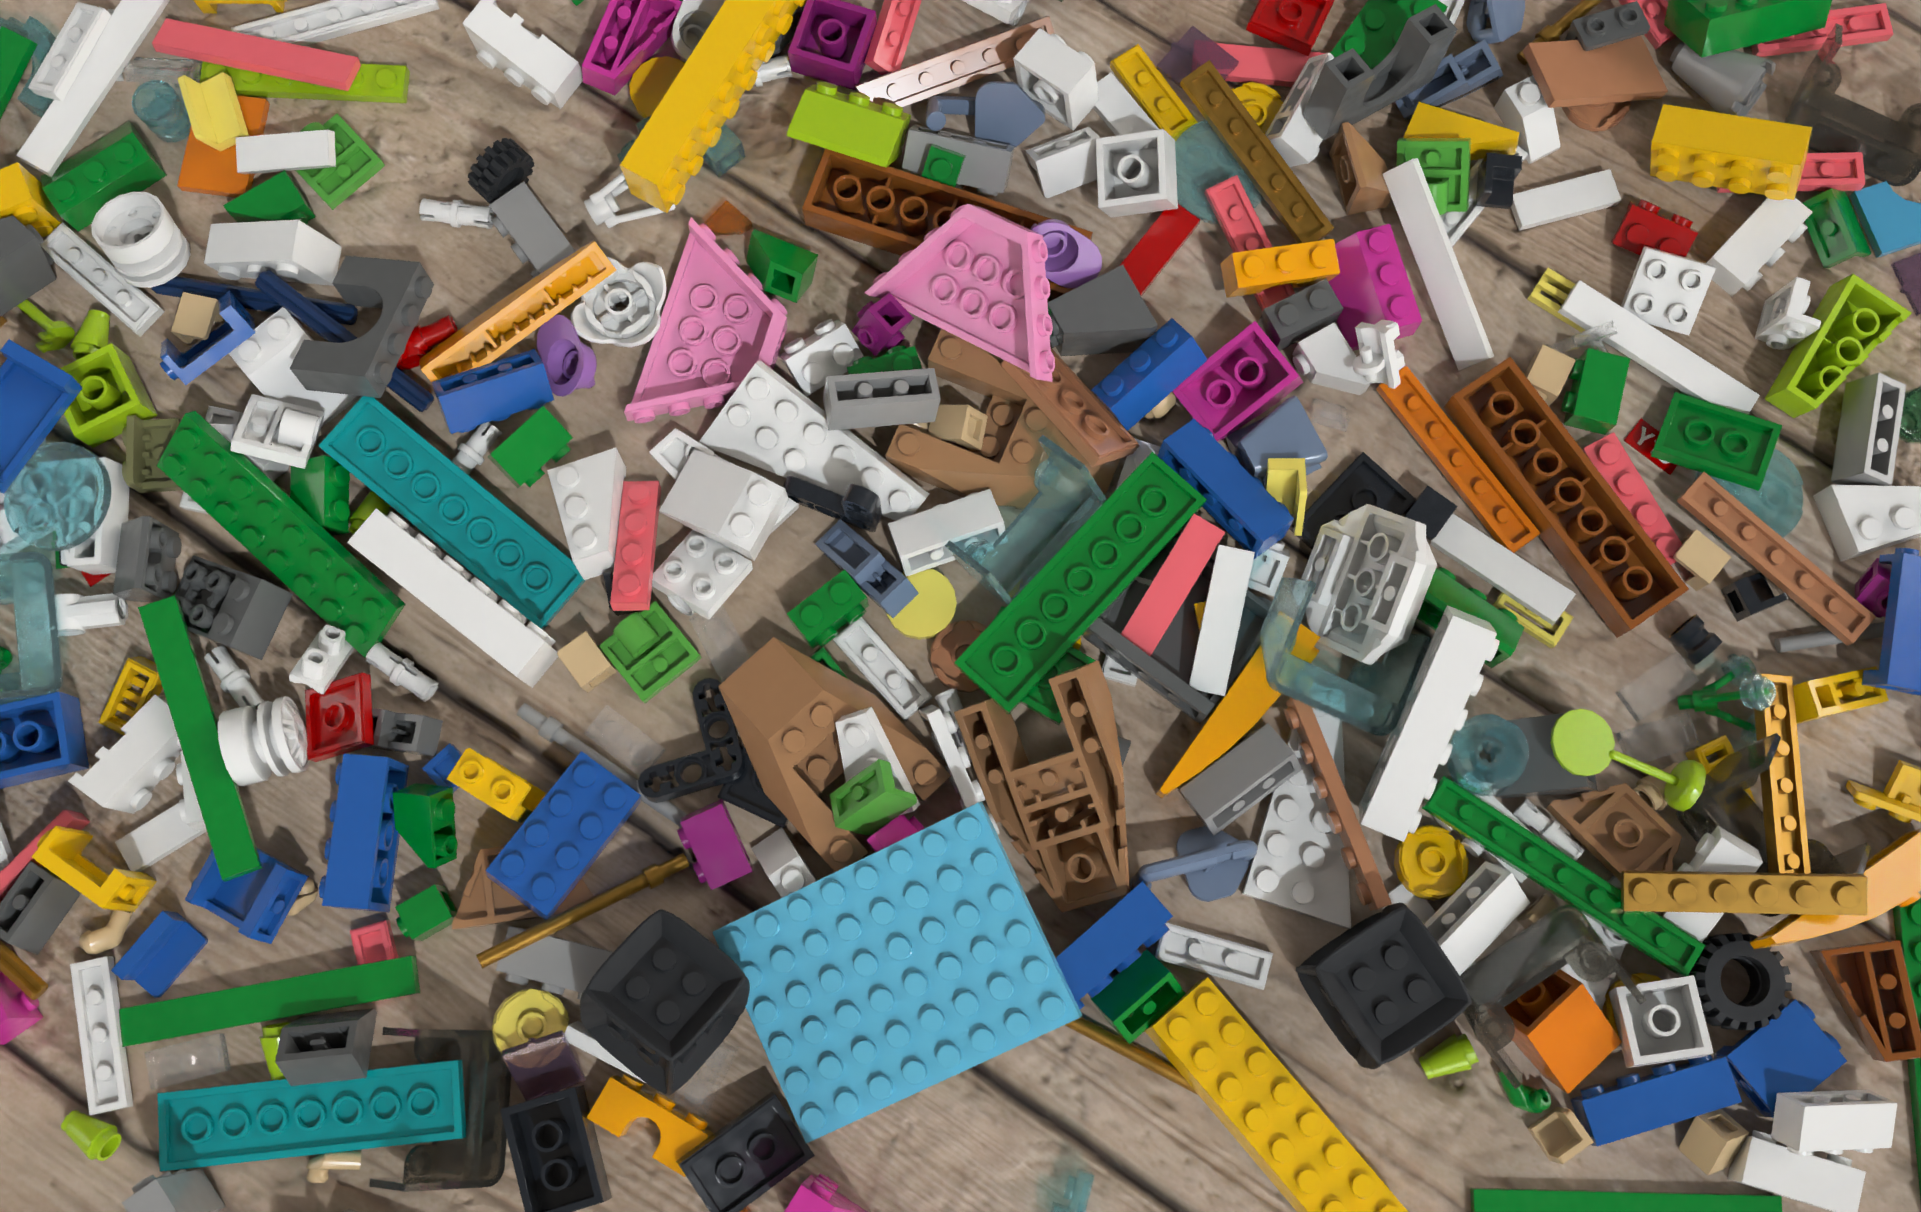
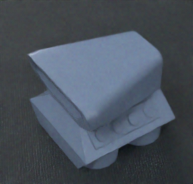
M1296 396L1286 399L1267 417L1243 427L1226 437L1230 452L1236 456L1240 465L1252 477H1256L1261 481L1264 488L1268 458H1305L1307 476L1321 469L1320 463L1324 462L1328 457L1322 441Z

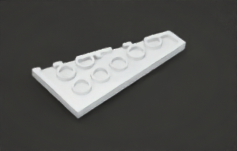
M761 360L754 364L699 441L705 447L785 478L793 476L844 496L849 484L865 487L879 496L882 515L896 521L904 516L913 515L929 495L928 492L848 429L828 431L825 411Z
M1305 684L1301 693L1306 692L1345 788L1341 694ZM1291 729L1286 744L1295 753L1302 770L1275 789L1271 794L1256 844L1258 847L1257 854L1251 861L1242 894L1351 929L1349 869L1346 867L1341 855V848H1344L1339 833L1334 834L1328 824L1326 814L1330 812L1325 798L1320 799L1316 794L1312 778L1316 776L1311 764H1305L1301 757L1298 744L1302 741L1297 729Z

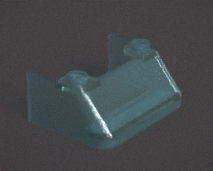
M1044 435L1038 441L1049 458L1043 461L1035 471L1034 483L1039 492L992 545L987 540L982 539L969 544L965 551L961 550L950 540L945 545L960 565L1006 607L1107 500L1085 464Z
M38 552L0 554V605L14 604L20 671L0 675V705L55 693L63 684L54 571L49 559Z
M1282 577L1260 631V642L1269 686L1278 693L1366 733L1376 736L1390 734L1398 724L1432 638L1411 633L1406 643L1386 652L1382 663L1375 661L1372 665L1358 661L1352 667L1348 679L1345 680L1291 655L1296 642L1297 631L1317 583L1311 580Z

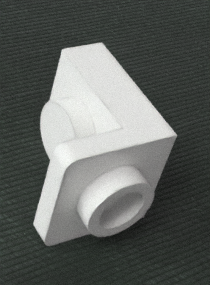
M1278 541L1256 559H1253L1248 583L1249 588L1274 597L1290 558L1289 550L1284 548V542Z

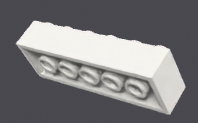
M375 509L347 542L530 687H534L558 658L557 651L552 648L556 642L532 621L525 626L524 624L528 619L504 599L497 604L500 599L497 594L476 577L472 579L473 576L462 566L444 554L392 511L386 517L378 509Z
M1447 605L1359 803L1358 809L1362 825L1404 842L1408 832L1415 833L1422 817V813L1418 812L1423 798L1429 800L1436 787L1437 779L1433 776L1438 764L1444 766L1451 754L1453 747L1449 743L1454 729L1457 731L1462 729L1467 718L1468 710L1464 709L1469 695L1475 697L1482 685L1484 675L1480 674L1481 668L1485 660L1492 661L1498 649L1500 641L1495 639L1497 632L1490 622Z

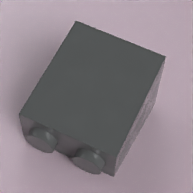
M14 216L0 219V317L56 280L50 266L54 262L47 251L40 246L43 243L42 237L32 225L24 226Z
M1124 265L1048 302V314L1053 325L1052 334L1050 335L1051 349L1056 347L1060 356L1134 352L1156 332L1158 326Z
M1564 713L1486 723L1487 732L1482 733V742L1485 754L1491 755L1492 769H1487V782L1489 790L1495 791L1496 797L1505 799L1598 791L1595 774L1586 777L1574 775L1561 767L1554 757L1550 744L1551 730L1556 720Z

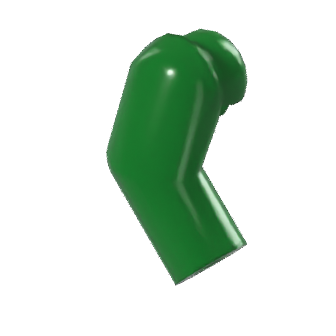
M1515 1066L1507 1067L1497 1072L1507 1098L1514 1107L1530 1113H1541L1550 1107V1094L1544 1089L1538 1090L1523 1085Z

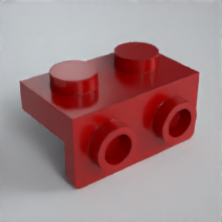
M1641 199L1639 204L1629 202L1627 206L1628 211L1611 242L1638 255H1641L1644 246L1686 257L1698 232L1690 228L1693 221L1673 213L1671 219L1658 214L1661 207Z

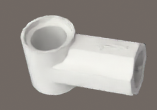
M113 593L93 596L57 594L49 597L50 634L81 635L86 632V629L125 625V621L128 618V605L124 599Z

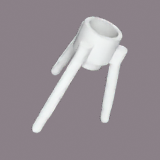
M623 172L600 191L590 195V198L584 201L595 224L598 226L605 222L608 228L622 222L664 212L656 207L616 216L615 212L621 209L615 197L629 188ZM674 204L671 206L669 211H672L676 208Z

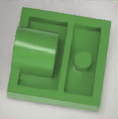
M335 114L324 125L319 122H313L300 131L327 129L334 131L336 167L295 170L332 210L385 166L382 160L338 114Z
M1399 138L1397 140V166L1411 159L1418 158L1439 215L1445 214L1447 211L1467 212L1469 208L1471 138Z
M656 601L650 604V610H643L640 613L635 612L623 619L613 630L614 634L598 646L644 703H647L702 658Z

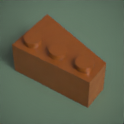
M1900 940L1810 951L1873 1060L1891 1062L1921 1058V1032Z

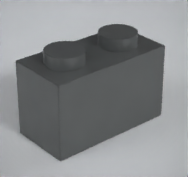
M1324 279L1265 308L1258 325L1280 351L1334 322L1336 323L1344 308L1327 279Z
M30 861L0 903V938L8 944L38 955L81 893L47 868Z

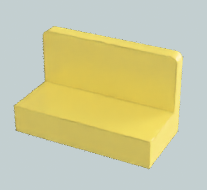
M222 72L202 83H198L186 75L177 78L196 139L219 151H223L236 144V137L249 136L231 76Z
M1268 458L1265 490L1277 502L1284 504L1290 514H1293L1294 536H1302L1307 499L1305 458Z

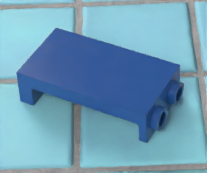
M10 339L0 350L7 358L0 367V492L3 494L82 390L81 385L73 376Z
M1896 548L1894 554H1884L1879 557V563L1892 565L1879 670L1863 671L1862 685L1921 696V556H1919V550Z

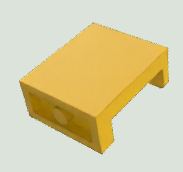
M471 748L465 749L447 777V780L508 818L520 823L525 822L547 794L487 756L484 757Z
M55 826L40 838L37 844L38 849L32 855V858L102 909L135 912L157 882L146 873L114 868L109 875L82 855V851L93 838V835L87 831Z

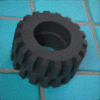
M1720 934L1709 936V939L1704 940L1702 943L1706 946L1688 976L1694 975L1706 1023L1712 1026H1721V1029L1754 1030V1027L1763 1028L1769 1025L1768 1019L1777 1020L1782 1014L1778 1007H1787L1790 1000L1784 997L1785 991H1792V983H1788L1785 980V975L1791 974L1789 967L1781 966L1780 961L1784 959L1779 951L1771 952L1770 949L1772 947L1753 949L1750 942L1758 936L1752 934ZM1731 959L1738 961L1746 969L1750 980L1748 994L1738 1004L1728 999L1722 990L1720 982L1722 969Z

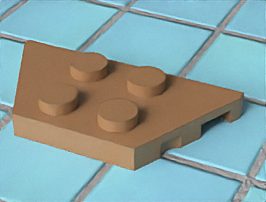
M1627 783L1611 786L1604 791L1594 790L1582 793L1579 797L1563 801L1560 799L1554 800L1546 808L1620 882L1621 870L1672 871L1673 869L1672 862L1674 855L1678 852L1682 836Z
M505 846L479 850L473 866L474 869L465 887L457 914L452 922L453 931L541 918L487 877L485 870ZM582 878L552 916L558 915L595 897Z

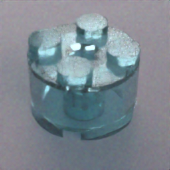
M1493 714L1477 715L1465 721L1462 729L1454 734L1450 741L1453 747L1447 760V767L1453 780L1473 795H1498L1511 788L1523 774L1529 758L1528 742L1522 730L1513 722ZM1483 748L1487 753L1495 754L1491 763L1487 759L1480 758L1479 755Z

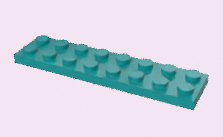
M362 396L319 444L322 450L542 630L546 628L586 581L582 578L571 559L374 397Z
M462 1060L373 1069L367 1071L366 1078L290 1086L287 1079L157 1093L160 1172L467 1137Z

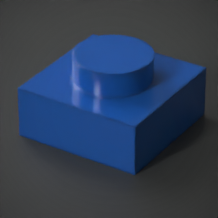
M449 743L422 769L437 785L453 787L454 793L459 787L447 780V777L462 754L453 744Z

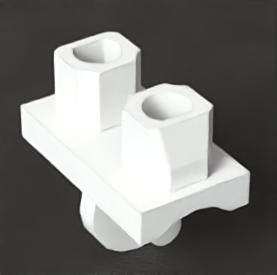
M1383 319L1375 325L1361 322L1355 327L1360 355L1353 360L1354 372L1359 375H1365L1368 382L1384 383L1389 388L1395 389L1401 384L1399 370L1405 366L1403 354L1396 350L1394 346V340L1400 335L1398 323Z
M325 625L290 672L289 681L306 684L324 695L354 650V647L345 640V631L331 625Z

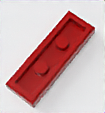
M1179 204L1178 209L1164 210L1120 264V266L1124 265L1141 296L1200 223L1199 218Z

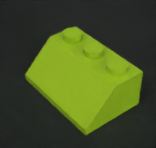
M819 81L817 85L813 84L804 90L786 136L887 168L902 154L911 115L904 113L903 107L889 102H884L883 105L870 102V97L865 94L850 92V95L838 92L837 86Z

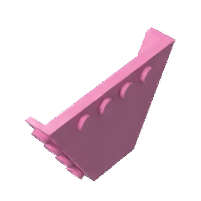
M971 204L962 205L951 213L950 219L945 224L928 232L924 237V242L917 248L904 253L899 258V263L889 272H884L877 276L873 281V286L864 292L869 296L883 298L890 292L908 312L1029 372L1030 377L1036 380L1053 382L1052 372L1055 369V359L1050 349V335L1052 334L1053 325L1048 314L1047 299L1050 296V284L1045 272L1048 250L1043 240V235L987 209Z
M692 217L688 224L690 233L661 315L660 328L653 338L632 402L626 405L624 411L627 421L634 420L635 423H647L653 421L656 415L669 413L670 416H680L691 411L690 408L704 406L706 409H713L725 405V401L731 398L757 361L761 360L774 371L787 331V317L785 315L788 313L785 307L774 297L770 300L762 292L763 285L752 273L746 275L738 267L740 262L734 253L728 248L722 250L715 243L716 237L711 229L704 223L698 225Z

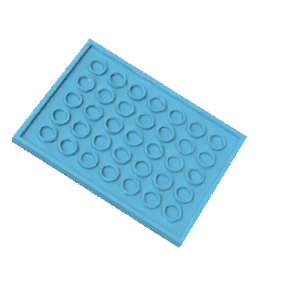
M978 802L712 932L719 949L739 966L749 980L750 991L745 1007L806 1144L1082 1016L982 802Z

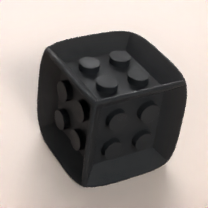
M1404 903L1388 905L1382 912L1376 913L1357 923L1351 929H1348L1317 950L1295 969L1308 996L1339 1042L1357 1060L1361 1067L1367 1069H1377L1382 1064L1404 1055L1451 1023L1472 1004L1471 997L1463 980L1423 922Z
M660 909L645 919L608 957L591 978L580 998L581 1021L593 1038L614 1058L648 1085L669 1096L680 1089L699 1070L728 1036L746 1008L750 983L739 966L721 949L681 918Z

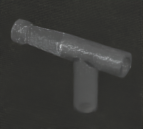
M1610 321L1546 346L1564 353L1587 345L1588 348L1609 353L1602 339L1616 335L1617 328L1615 323Z

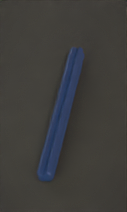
M267 270L259 274L255 281L256 287L326 341L344 343L357 339L350 331L271 271ZM395 367L387 387L419 412L427 410L434 401L433 395Z
M176 276L165 284L151 287V290L161 295L181 298L182 293L186 292L217 300L228 291H231L245 308L276 313L282 308L281 305L259 289ZM305 297L340 324L354 325L357 321L358 309L352 304Z

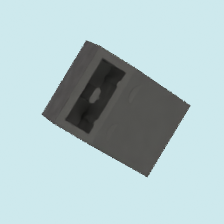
M193 555L189 565L184 570L183 578L174 595L179 600L189 632L262 660L293 594L258 577Z

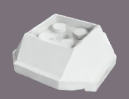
M1366 504L1351 511L1339 521L1333 520L1321 526L1296 591L1301 607L1305 608L1311 631L1320 636L1319 643L1360 662L1372 665L1382 654L1408 641L1437 567L1426 539V525Z

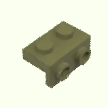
M136 415L127 416V426L122 431V439L126 447V461L122 464V476L128 486L139 493L182 490L156 466L181 422L179 418L141 420Z

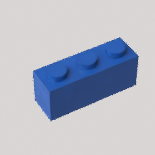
M1171 318L1100 381L1092 391L1128 431L1208 359L1192 335Z
M535 349L431 382L444 421L451 434L469 432L475 429L477 425L490 421H502L509 418L511 414L526 409H539L545 403L554 400L544 364Z

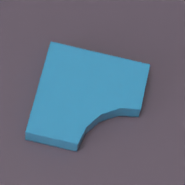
M1887 181L1854 191L1849 196L1876 258L1921 244V203L1905 200L1892 190Z

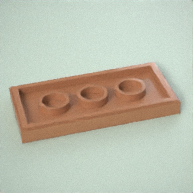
M1641 35L1590 51H1584L1579 40L1528 43L1523 50V54L1548 108L1661 99L1668 92Z
M1051 349L1055 359V369L1052 372L1053 382L1036 380L1030 377L1029 372L1005 360L1001 363L1006 372L1092 467L1132 455L1140 446L1053 349Z

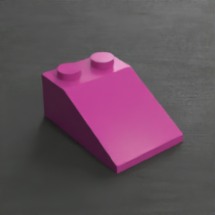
M1254 321L1209 357L1204 364L1172 392L1190 415L1202 427L1209 429L1214 435L1215 440L1219 442L1276 405L1301 385L1303 381L1257 322Z

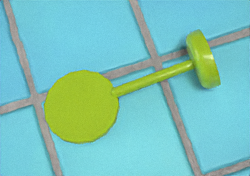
M1581 708L1567 711L1556 720L1551 730L1550 744L1554 757L1561 767L1574 775L1586 777L1599 774L1609 766L1613 759L1665 781V801L1671 808L1683 812L1690 809L1702 793L1706 779V771L1702 763L1695 760H1684L1678 763L1671 773H1668L1614 750L1615 741L1611 728L1604 718L1593 711Z

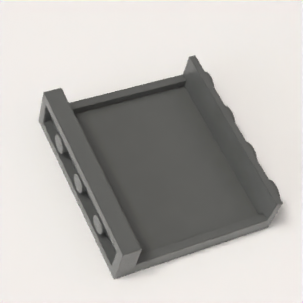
M1179 534L1172 538L1138 577L1154 580L1179 539ZM1212 558L1209 559L1151 656L1121 635L1150 585L1140 583L1135 579L1083 635V638L1199 724H1201L1221 697L1215 694L1196 691L1189 685L1200 633L1193 605L1205 602L1207 599L1214 566ZM1247 590L1227 688L1282 615L1276 611V606L1270 600L1261 596L1257 597L1249 590Z

